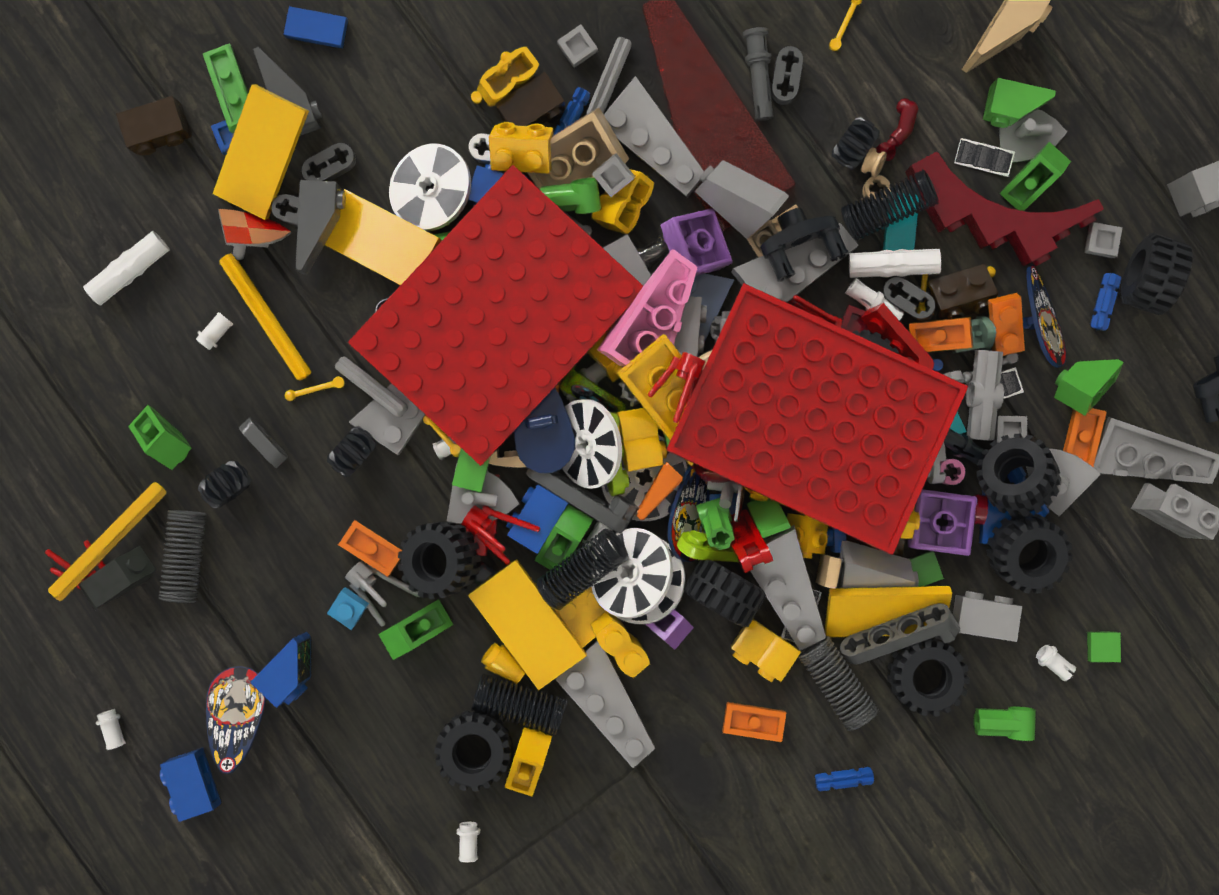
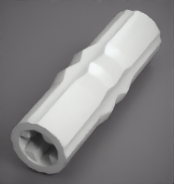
M151 231L133 247L123 252L118 259L110 262L107 268L85 284L83 288L91 299L101 306L123 287L131 284L136 277L142 275L149 266L170 249L156 232Z
M899 249L895 251L883 250L880 252L849 253L850 278L904 277L908 275L940 274L941 272L940 249Z

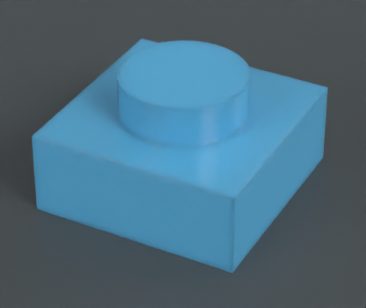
M345 587L341 590L327 614L352 630L369 603Z

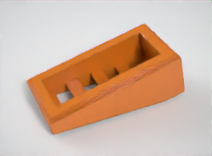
M668 462L661 466L637 510L636 516L640 520H644L683 481V477Z

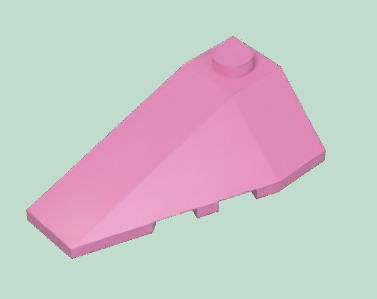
M672 249L642 287L632 304L614 323L597 350L621 367H624L662 334L666 335L674 345L677 332H680L682 322L680 321L685 303L689 300L698 267Z

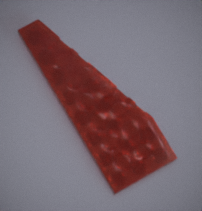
M650 0L643 5V13L657 59L658 70L661 74L674 130L701 168L705 171L711 165L715 169L724 160L784 192L794 187L796 183L675 0ZM700 182L698 186L693 190V192L695 193V195L697 196L705 210L713 209L705 200H703L695 192V190L701 185L702 182ZM715 211L723 233L731 228L732 225Z

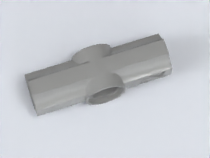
M975 350L973 378L969 382L966 391V403L970 407L967 435L972 439L994 440L997 409L1001 408L1004 399V387L1000 383L1003 352Z

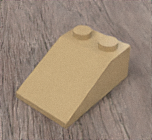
M1004 0L963 66L962 71L969 72L1022 39L1028 31L1033 33L1053 8L1049 5L1051 0Z
M598 107L552 136L550 141L551 171L549 174L529 172L528 174L539 189L542 186L570 184L577 179L594 178L592 175L593 171L615 153L618 154L624 163L629 160V157Z

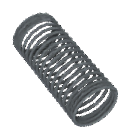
M168 510L167 519L195 523L167 522V525L193 528L166 527V530L197 534L166 532L165 534L168 536L195 539L165 538L166 541L193 544L165 543L164 545L197 550L164 548L163 550L166 552L195 555L164 553V557L194 560L163 559V562L186 563L195 566L163 564L161 566L195 571L162 569L163 573L193 575H161L162 578L186 579L193 582L161 580L160 582L163 584L190 585L194 587L160 585L161 589L166 590H160L158 598L167 602L194 603L198 601L197 596L199 593L196 590L199 588L197 584L200 582L197 579L200 575L197 573L201 572L198 569L201 567L199 562L202 561L199 557L203 556L199 552L203 551L201 547L204 545L201 542L204 539L200 536L205 535L201 531L205 530L203 525L206 524L207 514L193 511Z
M826 636L825 639L801 651L798 658H800L803 666H808L806 670L810 671V675H813L812 679L816 680V684H819L818 688L822 689V693H825L824 697H828L827 701L831 702L830 706H834L833 710L837 711L836 715H840L839 719L842 720V724L847 731H853L864 726L878 714L879 709L875 706L873 700L870 699V696L867 695V691L861 686V682L855 677V673L846 664V660L840 655V651L834 646L830 636ZM832 671H834L832 674H830V675L827 676L826 678L822 679L824 676H826L827 674H829V673H831ZM838 675L837 677H835V678H834L833 680H831L830 682L824 684L825 682H827V681H828L829 679H831L832 677ZM843 678L842 680H840L838 683H836V684L833 685L832 687L826 689L827 687H829V686H830L831 684H833L834 682H836V681H838L839 679ZM845 683V684H844L843 686H841L839 689H837L836 691L830 693L833 689H835L836 687H838V686H840L841 684ZM849 687L848 689H846L844 692H842V693L839 694L838 696L832 698V697H833L834 695H836L838 692H840V691H842L843 689ZM851 692L849 695H847V696H846L845 698H843L842 700H840V701L834 703L836 700H838V699H839L840 697H842L843 695H845V694ZM856 695V696H855L854 698H852L850 701H848V702L845 703L844 705L838 707L841 703H843L844 701H846V700L849 699L850 697ZM858 700L855 704H853L852 706H850V707L847 708L846 710L840 712L843 708H845L846 706H848V705L851 704L852 702ZM862 704L860 707H858L857 709H855L854 711H852V712L849 713L848 715L842 717V716H843L845 713H847L848 711H850V710H852L853 708H855L856 706Z

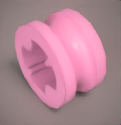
M946 459V461H941L940 473L948 469L946 467L948 464H950L951 468L957 469V474H953L955 478L951 480L950 476H946L942 484L956 485L964 479L965 467L959 460Z

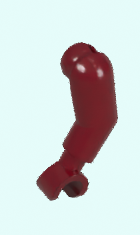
M907 98L901 99L896 107L897 112L901 114L898 127L889 136L890 139L887 142H883L876 147L877 153L882 151L887 153L885 161H890L894 158L896 154L895 147H899L913 132L918 105Z

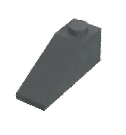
M259 47L254 48L253 50L266 89L309 111L300 135L321 129L318 119L322 118V113L317 101H312Z
M300 180L295 270L301 274L308 275L340 218V209L345 208V191H341L342 188L337 182Z

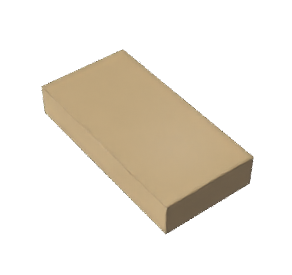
M821 554L815 583L835 589L838 583L842 560L834 556Z

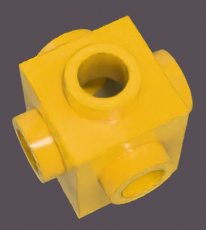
M788 513L787 519L790 526L795 525L804 558L812 559L813 553L825 554V547L828 542V526L805 515Z

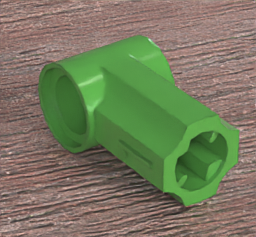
M582 178L574 180L570 184L542 186L540 188L563 212L575 211L578 214H586L601 210L598 181L595 178Z
M720 498L696 505L710 547H715L719 550L729 548L730 543L735 539L732 524L730 523L733 520L729 508H722L719 505Z
M1019 706L1008 707V709L976 708L973 722L975 734L1007 736V738L1013 740L1033 741L1035 740L1036 709Z

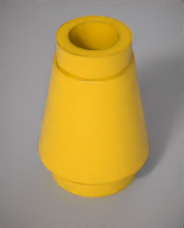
M492 644L481 660V663L486 665V670L515 684L525 675L524 670L504 645Z

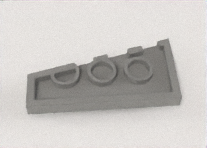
M635 76L605 112L604 116L622 144L688 198L701 182L698 178L704 170Z
M839 223V233L846 249L851 253L859 245L842 224ZM816 238L785 250L788 260L795 271V275L789 279L783 277L784 280L778 282L769 259H765L764 256L735 267L731 272L742 285L745 283L787 303L794 295H798L842 259L837 257L838 260L832 262L823 240Z
M391 383L387 389L408 405V409L402 417H396L374 399L349 423L355 427L360 426L362 429L367 430L377 442L395 454L400 455L422 422L425 414Z
M1107 417L1093 468L1102 474L1213 484L1219 470V454Z
M792 525L791 528L764 540L770 550L773 561L767 564L762 562L753 566L751 573L767 595V599L799 650H803L825 639L826 633L798 541L795 525Z
M596 641L585 651L587 653L585 658L555 678V680L630 766L634 768L655 749V746L607 653Z

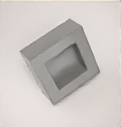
M581 24L557 40V45L574 68L598 52L597 46Z
M617 153L592 173L610 197L635 178V175Z
M1095 222L1089 224L1084 253L1109 258L1117 257L1122 227Z
M997 416L994 441L999 443L1003 441L1001 437L1008 435L1009 438H1014V434L1021 433L1023 438L1027 436V416Z

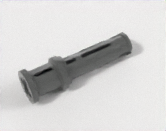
M765 27L751 28L743 32L748 53L745 57V62L750 66L755 121H766L774 118L768 64L772 57L771 53H768L766 36L769 35V29Z

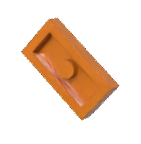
M1014 293L989 299V319L996 327V337L992 351L1003 352V356L1025 351L1021 296Z
M971 317L909 324L911 335L926 352L973 347Z
M1092 408L1084 416L1073 409L1063 451L1078 456L1094 467L1107 412Z
M356 520L353 521L338 544L387 577L391 575L401 560L398 558V552L402 551L401 549Z
M727 702L722 732L782 742L786 712Z

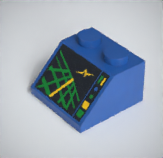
M305 632L294 637L250 682L276 708L283 703L290 705L308 689L305 683L311 678V635Z

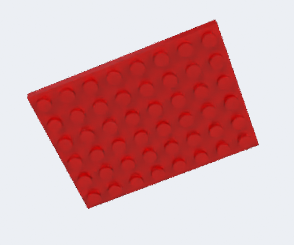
M512 165L348 343L471 458L482 466L632 304L643 285Z
M743 283L666 451L887 554L893 555L968 386Z

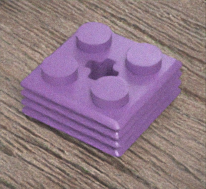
M714 209L672 217L660 225L663 239L668 246L669 252L674 249L696 265L698 268L695 276L720 270L733 263Z
M922 489L914 508L915 512H919L920 526L918 530H914L913 539H908V547L969 556L971 554L977 497ZM943 514V519L948 520V525L942 526L940 530L936 520L941 518Z

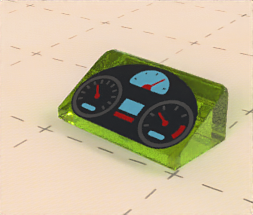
M571 370L561 384L560 388L576 399L594 400L603 405L609 412L617 413L626 409L625 404L617 397L575 370Z

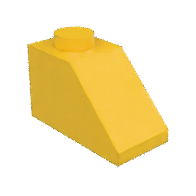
M523 728L504 788L533 796L552 739L551 735L537 729Z

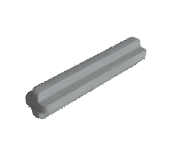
M623 37L617 38L588 107L587 114L598 107L604 114L631 49L630 40Z
M341 357L335 364L336 370L396 417H402L407 411L408 405L347 357Z

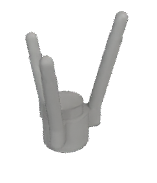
M360 561L347 573L345 578L351 583L350 587L358 596L369 603L367 608L380 626H384L385 621L365 594L367 591L382 607H386L387 603L372 587L377 580L373 576L374 574L402 590L420 597L418 596V591L412 592L408 588L409 585L391 575L387 577L372 566H367L363 561Z

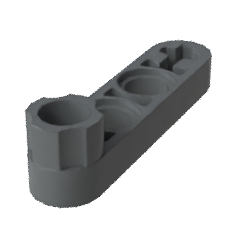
M528 468L526 472L527 476L618 533H622L628 527L638 510V506L634 502L621 495L614 496L609 504L557 471L538 473Z
M937 603L852 634L842 641L840 651L847 662L857 665L933 637L936 640H942L944 643L955 640L956 635L960 632V626L948 606ZM918 625L914 632L904 633L908 626ZM890 635L886 642L876 644L881 636Z

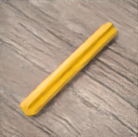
M231 253L222 257L219 260L220 265L295 378L303 380L311 374V370L239 261Z
M153 482L48 588V592L57 600L63 601L166 495V490L159 483Z

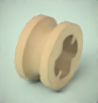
M870 148L864 159L861 172L865 174L871 172V176L876 178L884 165L887 153L883 151L877 153L876 148Z
M878 175L876 178L870 177L862 188L863 197L868 196L870 199V193L875 197V192H870L869 190L874 183H877L880 188L888 187L890 190L889 180L882 175Z

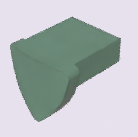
M983 315L971 320L973 347L953 349V354L977 349L989 351L996 337V327L993 322Z

